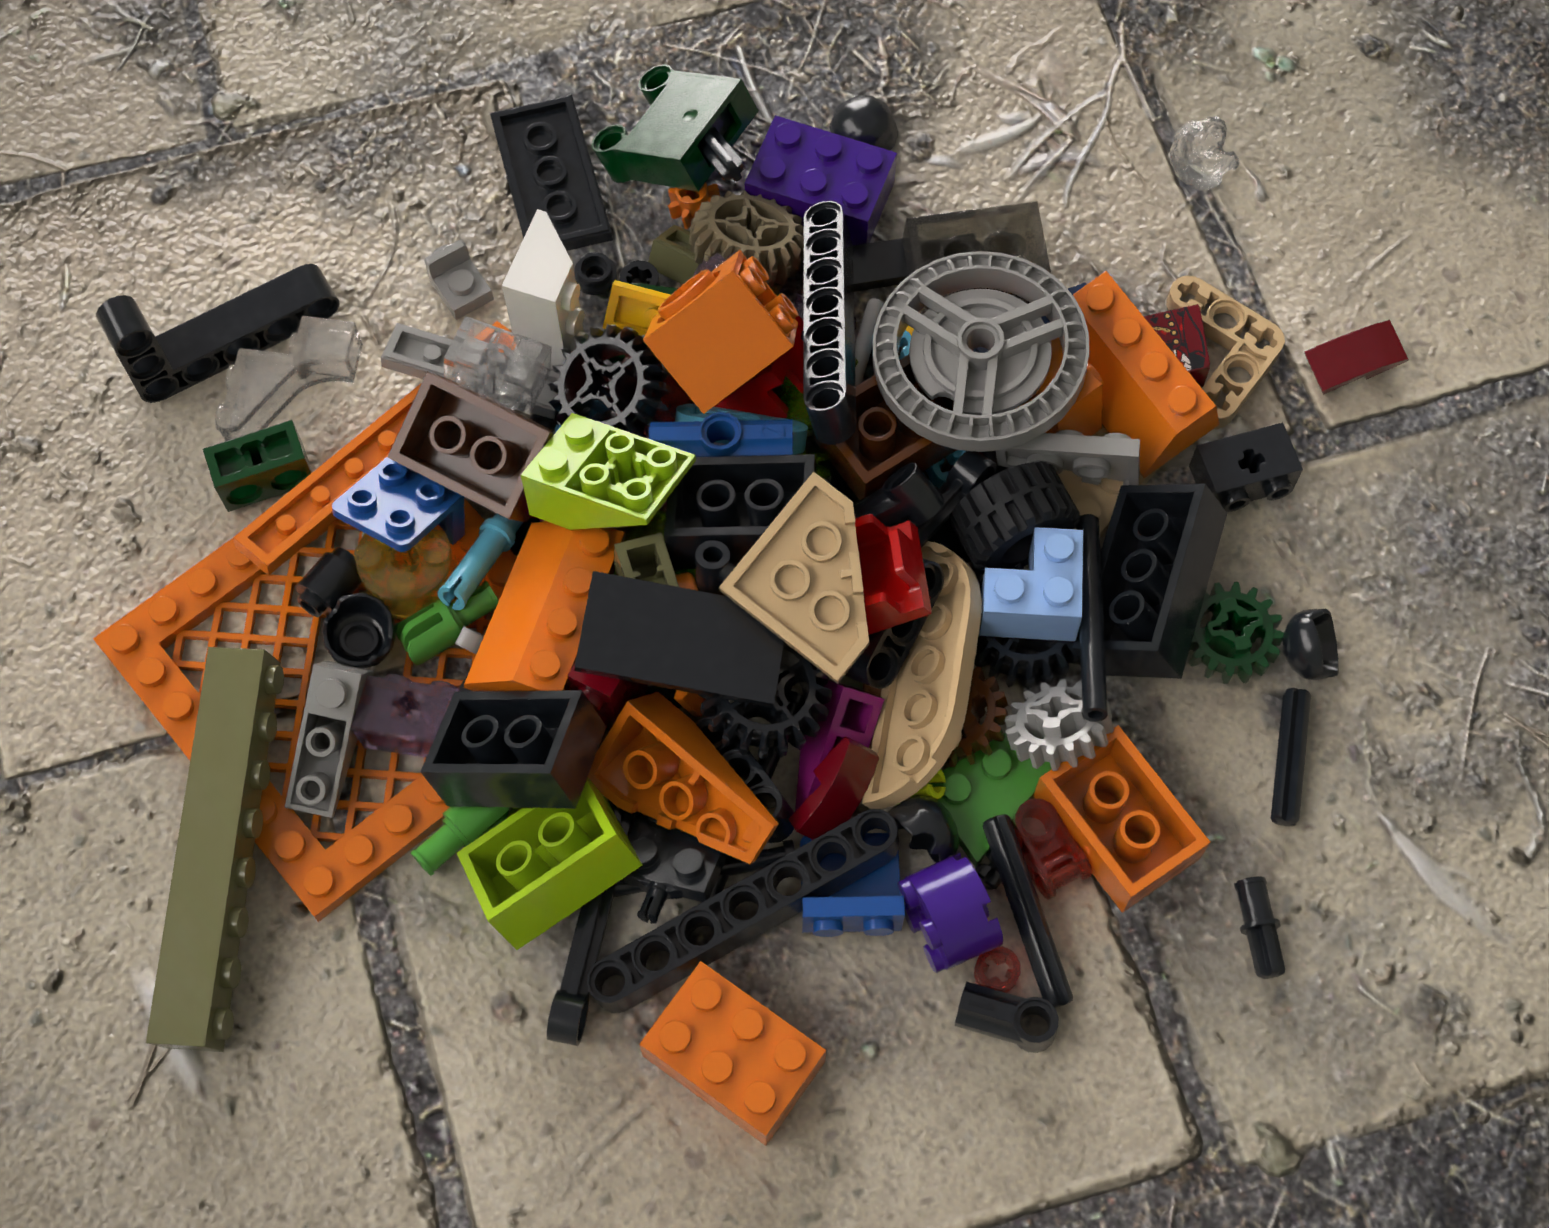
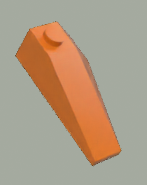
M659 692L626 702L597 751L588 778L597 789L618 808L630 813L637 811L657 820V825L669 830L677 828L697 837L699 843L748 864L755 862L779 825L694 721Z

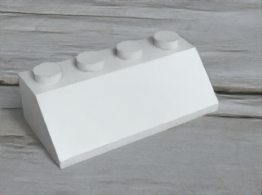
M537 209L504 279L502 290L518 360L554 370L553 365L560 364L563 366L567 359L563 356L561 349L574 351L576 349L574 336H583L588 340V333L584 332L583 328L584 309H581L579 304L580 285L575 280L573 263L547 212Z

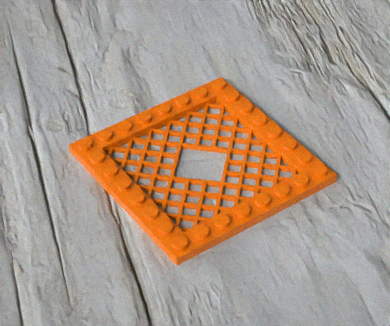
M464 498L465 535L452 545L429 532V537H424L422 554L398 553L397 550L391 547L389 552L366 551L367 541L362 538V531H360L357 550L347 551L353 554L362 564L364 560L388 563L385 582L362 581L353 594L359 593V590L383 592L382 601L388 609L391 592L415 594L412 614L422 609L424 594L438 595L437 592L441 587L425 585L428 565L452 566L453 572L479 537V528L485 520ZM338 518L290 558L287 576L267 575L235 548L234 539L232 538L93 638L189 760L191 759L206 658L205 662L181 661L186 639L209 641L208 647H217L218 642L242 643L241 648L250 649L251 644L274 645L273 657L281 662L284 646L307 648L304 669L283 668L284 677L302 678L298 700H275L274 708L297 710L293 732L277 731L274 740L291 741L287 763L268 762L270 772L286 773L282 795L270 780L267 788L262 790L260 810L263 814V827L260 836L255 838V843L318 922L443 825L442 820L445 817L442 813L450 806L444 803L422 773L397 771L400 749L425 750V762L437 734L438 720H443L447 711L440 710L443 688L458 689L464 681L445 679L447 658L472 659L473 664L476 656L475 653L466 649L448 648L437 655L439 661L436 678L412 676L413 662L408 652H406L398 707L367 705L360 736L356 743L358 750L355 768H349L346 776L353 778L350 800H339L336 808L348 810L344 833L319 832L322 816L313 814L311 829L309 830L293 809L284 808L315 659L321 618L327 617L323 614L320 617H315L302 607L291 606L294 586L303 578L296 576L299 557H322L325 552L332 553L337 529L358 530ZM327 531L325 548L306 547ZM433 536L452 557L430 555ZM510 550L502 552L479 584L481 585L486 580L498 600L501 597L517 556ZM396 563L420 564L417 584L393 583ZM262 584L285 585L282 606L258 604ZM252 586L249 603L230 602ZM224 611L247 613L243 634L220 632ZM392 613L395 623H399L412 615ZM214 614L211 631L192 630ZM256 614L280 615L276 636L253 634ZM486 614L466 626V628H476L477 632L484 635V631L488 628L491 620L486 619ZM289 616L313 617L309 638L285 637ZM175 642L171 659L165 652V649ZM181 670L203 672L199 692ZM410 686L435 688L432 709L407 708ZM372 715L397 716L393 739L369 737ZM405 717L430 719L427 741L402 739ZM367 746L392 748L388 771L364 769ZM362 778L387 780L383 803L359 801ZM396 781L412 782L393 797ZM357 811L373 812L355 826ZM319 841L334 843L325 849Z

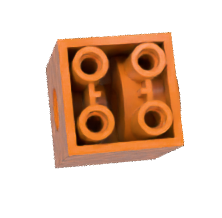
M741 250L733 254L712 272L708 269L703 270L674 291L659 306L658 314L653 317L643 339L645 344L703 414L794 346L798 325L795 319L798 316L796 308L786 295L780 293L777 296L766 283L769 275L762 264L754 256L747 259Z

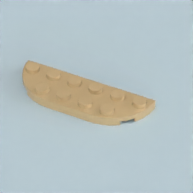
M926 542L921 548L922 557L941 566L944 573V585L932 608V614L926 619L897 677L892 684L882 688L881 698L885 700L875 727L871 749L879 756V761L862 801V804L870 809H885L894 806L917 793L942 768L952 750L958 746L961 740V730L968 706L981 622L982 597L978 580L970 566L950 549L935 542Z

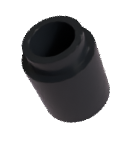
M336 547L332 553L325 552L296 585V590L300 595L297 598L298 603L304 610L315 617H320L322 614L328 616L340 597L353 594L362 583L360 577L365 573L363 564L353 554L341 547Z

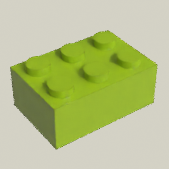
M588 777L576 809L522 808L457 852L487 921L516 950L642 866L639 857L607 799Z

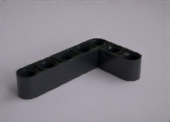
M304 264L157 336L154 335L136 301L127 295L116 296L102 303L96 312V317L141 399L145 402L155 403L190 388L327 320L338 310L340 304L339 299L320 268L315 264Z

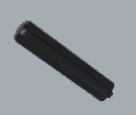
M1288 688L1282 698L1271 820L1277 825L1295 826L1300 819L1311 694L1305 689Z

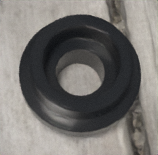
M587 253L579 259L574 267L575 280L580 285V291L589 295H601L611 290L614 280H617L615 264L602 253ZM593 274L602 275L599 278H589Z

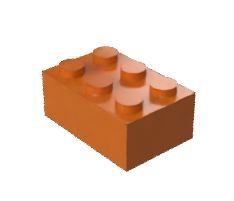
M1117 725L1112 733L1106 734L1109 743L1106 747L1094 746L1095 758L1089 759L1082 755L1077 758L1078 766L1074 768L1069 765L1068 761L1062 762L1057 771H1052L1051 769L1039 778L1033 796L1123 913L1200 860L1211 842L1120 726Z
M702 961L699 962L639 1043L644 1058L765 1146H767L822 1068L826 1059V1049Z

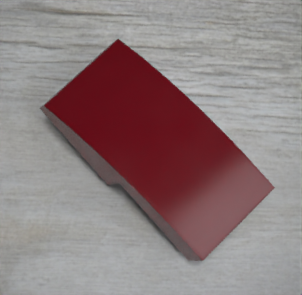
M1390 320L1361 328L1304 351L1323 395L1362 377H1365L1367 380L1409 361Z
M845 736L828 753L824 760L813 770L821 785L805 799L803 804L789 818L796 832L814 840L851 818L875 773L879 761V756L875 751Z

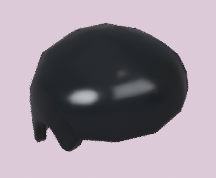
M870 95L855 96L841 103L835 109L829 126L831 133L887 150H891L895 146L898 136L897 126L888 105Z
M364 592L340 597L334 609L323 622L322 633L324 635L325 649L337 663L351 667L368 668L378 665L390 653L396 640L393 614L380 598Z
M1307 609L1296 613L1289 620L1282 641L1283 654L1291 669L1302 678L1308 680H1321L1337 676L1339 673L1338 650L1330 611L1328 609Z
M916 795L888 811L895 819L898 830L905 829L911 834L910 849L927 850L935 863L955 855L959 846L956 823L951 813L941 802L930 796Z

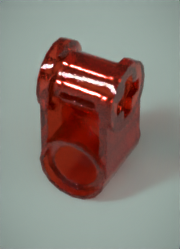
M1031 799L1019 806L1012 824L1031 878L1039 892L1047 900L1056 896L1057 889L1079 877L1082 880L1092 877V868L1087 856L1080 845L1073 839L1051 803L1043 799ZM1028 817L1040 820L1044 824L1046 833L1039 836L1028 833L1023 827L1022 820Z

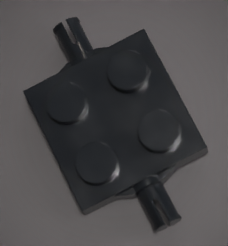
M639 812L628 835V839L642 866L618 883L639 887L647 893L637 916L646 923L650 920L651 924H656L667 899L687 898L700 902L709 899L727 854L699 843L697 837L677 828L669 830L657 825L656 819Z

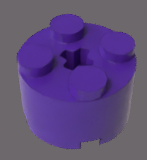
M961 853L906 876L897 883L906 903L904 905L905 919L913 933L922 931L927 942L923 949L935 973L944 969L949 970L1003 945V934L998 917L990 921L987 919L989 917L987 904L991 902L989 895L976 870L966 857L961 858Z

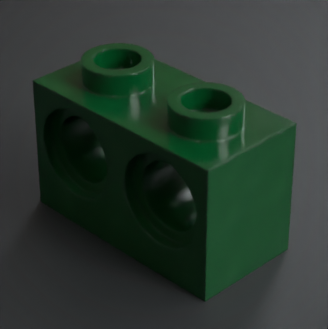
M293 420L203 448L214 488L228 512L287 493L312 473L304 445Z

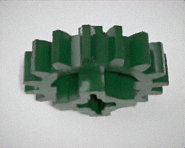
M1218 582L1214 583L1210 595L1207 592L1205 593L1190 647L1194 654L1189 662L1192 667L1200 663L1205 664L1207 667L1204 677L1209 679L1217 671L1222 673L1223 684H1228L1233 674H1238L1239 679L1243 683H1247L1252 676V670L1262 676L1269 667L1268 662L1274 663L1281 651L1276 646L1281 645L1284 632L1275 629L1279 627L1283 618L1282 615H1270L1268 613L1273 604L1271 599L1264 600L1261 603L1255 599L1258 592L1257 588L1253 587L1247 594L1241 593L1239 582H1234L1230 591H1224V588ZM1211 611V621L1201 628L1202 618ZM1261 637L1260 648L1251 655L1252 643H1255L1256 639Z

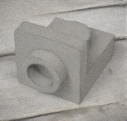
M462 239L450 245H443L437 248L431 255L425 258L424 261L430 282L456 320L494 300L491 288L471 261L468 248Z

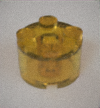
M439 525L433 528L410 550L405 552L397 551L366 533L361 538L354 552L357 571L367 593L380 598L391 611L395 620H404V618L411 616L439 599L437 593L439 588L444 585L458 566L449 539Z

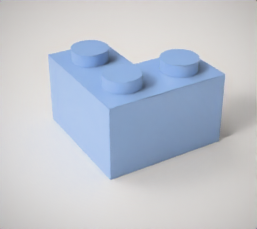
M1035 527L1029 550V570L985 568L981 587L982 613L979 636L1059 641L1076 640L1082 620L1083 530Z

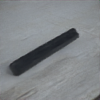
M1008 814L991 817L983 822L982 827L1041 996L1049 1001L1054 1008L1066 1005L1073 1001V994L1011 818Z

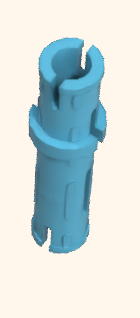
M497 513L493 518L486 519L479 528L477 540L444 585L439 588L437 593L441 602L448 607L456 596L458 599L453 604L452 609H464L468 599L501 553L510 550L514 545L515 534L524 522L510 520Z

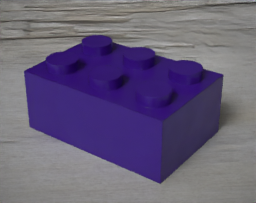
M775 115L744 183L745 191L749 195L758 196L761 194L762 198L768 200L775 199L780 206H790L793 215L802 217V226H804L805 212L809 207L822 201L837 202L843 209L852 244L870 243L895 183L897 153Z

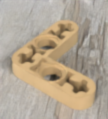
M1182 276L1177 278L1170 287L1166 299L1168 310L1196 304L1199 305L1200 310H1205L1206 304H1210L1206 315L1201 314L1205 336L1230 351L1202 387L1214 403L1220 396L1221 391L1227 395L1222 408L1217 409L1220 425L1214 429H1220L1232 421L1277 361L1285 343V337L1282 330L1276 324L1195 276ZM1188 293L1195 296L1194 300L1191 299L1187 303L1180 300L1181 297L1187 296ZM1219 313H1226L1235 319L1237 325L1234 328L1224 329L1214 322L1213 317ZM1244 326L1249 328V331L1245 333L1242 339L1240 335ZM1262 339L1270 342L1269 346L1266 345L1263 349L1255 345L1256 342L1259 343ZM1232 367L1244 368L1249 372L1251 380L1246 383L1234 382L1229 378L1227 370Z

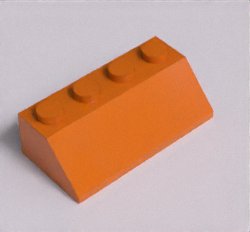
M1105 271L1074 293L1073 296L1084 314L1089 332L1088 363L1098 371L1103 380L1102 426L1108 433H1122L1128 435L1131 439H1140V474L1143 478H1146L1220 425L1217 407L1110 274Z
M547 521L531 523L467 675L464 688L471 691L568 690L570 684L567 675L576 662L592 573L596 571L613 575L615 571L614 544L623 542L625 532L614 528L569 530Z

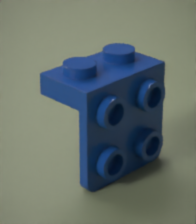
M387 457L332 503V513L336 518L400 552L410 550L429 532L452 545L465 535L464 496Z
M866 833L863 841L871 846H879L884 844L890 835L888 833ZM804 836L800 841V847L809 843L812 839ZM899 850L895 858L889 863L829 897H803L802 933H813V935L819 937H835L842 935L843 932H864L865 935L885 936L894 933V931H902L905 906L904 896H901L897 884L900 881ZM831 853L822 859L820 866L825 870L835 871L844 865L846 858L839 853Z

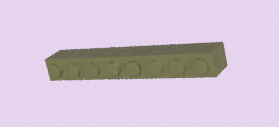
M208 647L146 1037L147 1044L168 1049L224 1052L225 1040H228L232 1034L234 1016L230 1009L232 991L238 986L241 977V962L238 958L240 938H243L247 932L249 922L245 903L247 890L253 885L256 875V864L252 858L255 838L260 836L263 827V814L260 810L262 790L267 788L270 780V766L267 761L269 742L274 740L277 732V718L274 713L276 694L281 693L284 685V672L281 662L265 649Z

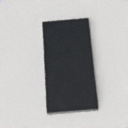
M572 94L490 113L523 239L537 209L547 212L566 251L612 241V231Z
M593 571L574 671L772 708L775 701L784 641L727 596Z

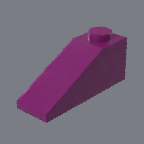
M832 680L828 681V684L824 687L831 689L832 698L829 703L824 704L829 709L827 720L818 722L820 731L816 737L813 738L805 735V747L800 749L795 811L821 785L813 770L845 736L869 748L885 699L842 683L837 684Z

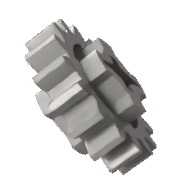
M1061 679L1056 687L1051 688L1046 682L1041 683V692L1035 694L1026 690L1023 692L1024 703L1012 702L1010 705L1013 715L1005 716L1006 735L1011 750H1016L1019 761L1022 762L1030 758L1032 767L1035 769L1042 766L1044 762H1050L1052 771H1057L1061 762L1068 761L1069 765L1073 768L1077 767L1078 757L1084 755L1089 759L1095 758L1094 746L1106 747L1109 744L1106 734L1114 731L1108 699V716L1106 719L1092 722L1083 718L1081 680L1073 687L1067 686L1066 679Z

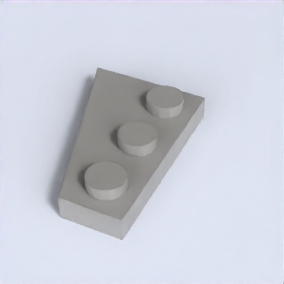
M1060 430L1056 434L1044 433L1025 444L1004 450H996L998 466L1011 468L1025 463L1042 461L1051 464L1057 474L1062 473L1063 470L1072 471L1075 475L1082 477V482L1099 485L1102 478L1123 481V485H1139L1140 439H1131V437L1122 433H1108L1103 437L1084 436L1081 432L1075 430Z

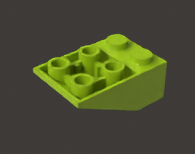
M571 413L521 474L529 515L569 530L647 525L694 464L696 455Z

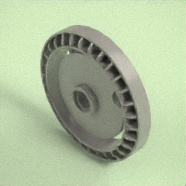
M976 251L957 253L937 259L917 269L900 282L889 295L877 317L873 333V368L878 388L886 404L897 418L916 434L936 444L956 450L976 452L1004 450L1025 444L1046 433L1062 420L1076 402L1084 385L1089 361L1088 328L1084 314L1071 292L1059 279L1044 268L1026 259L998 252ZM972 288H989V289H972ZM962 289H969V290L960 291V292L951 294V295H949V296L943 297L944 295L949 294V293H952V292H956V291H959V290H962ZM1005 292L1013 293V294H1015V295H1017V296H1019V297H1021V298H1023V299L1029 301L1030 303L1027 304V303H1025L1024 301H1022L1021 299H1019V298H1017V297H1015V296H1013V295H1010V294H1008V293H1005ZM927 306L929 309L923 315L919 313L920 310ZM1046 316L1050 323L1045 324L1041 317ZM908 325L914 329L910 340L909 357L915 380L931 400L937 397L952 399L954 401L953 411L931 402L917 391L906 377L900 365L898 349L901 337ZM1059 337L1063 350V360L1055 378L1037 397L1022 405L1044 383L1051 363V340ZM977 347L987 348L989 351L985 353H977L972 351V349Z

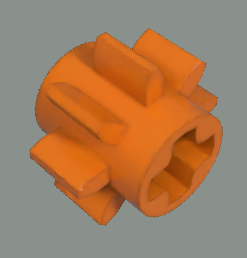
M705 182L699 192L669 188L668 194L671 203L668 205L671 218L677 219L682 216L684 228L688 229L691 226L692 219L695 217V212L700 209L701 203L710 202L712 195L720 196L718 185L712 184L707 186Z

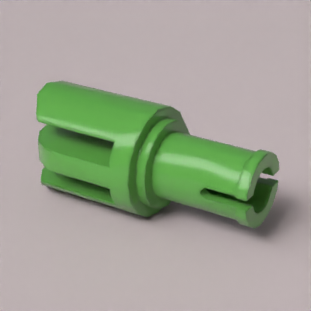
M486 580L476 588L462 610L452 609L456 600L452 601L447 607L440 599H437L395 625L396 636L415 665H421L455 645L463 626L470 625L496 609L499 600Z
M450 806L442 813L445 817L442 820L444 825L410 853L419 865L432 876L434 871L462 847H466L507 819L509 807Z

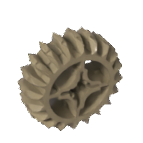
M743 190L741 195H735L731 191H727L724 197L712 195L710 202L701 203L700 209L695 212V217L691 221L690 251L695 255V263L704 265V270L708 269L712 272L733 254L741 250L747 259L754 256L762 264L769 275L766 283L770 288L773 283L785 285L787 278L796 276L802 261H804V226L801 225L802 217L793 215L790 206H780L775 199L768 200L762 198L761 194L758 196L749 195L745 190Z

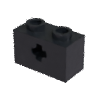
M1283 422L1199 444L1196 446L1189 464L1195 483H1205L1226 512L1239 510L1251 501L1265 497L1267 500L1272 501L1287 496L1293 491L1303 471Z

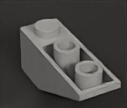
M328 660L313 664L284 808L330 818L334 817L364 721L374 670L351 667Z

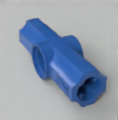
M717 412L705 417L703 421L650 422L649 439L695 454L696 457L793 455L792 419L738 421L735 416L729 413ZM718 440H728V441H730V442H729L728 444H726V445H715V444H713L714 442H716V441H718Z

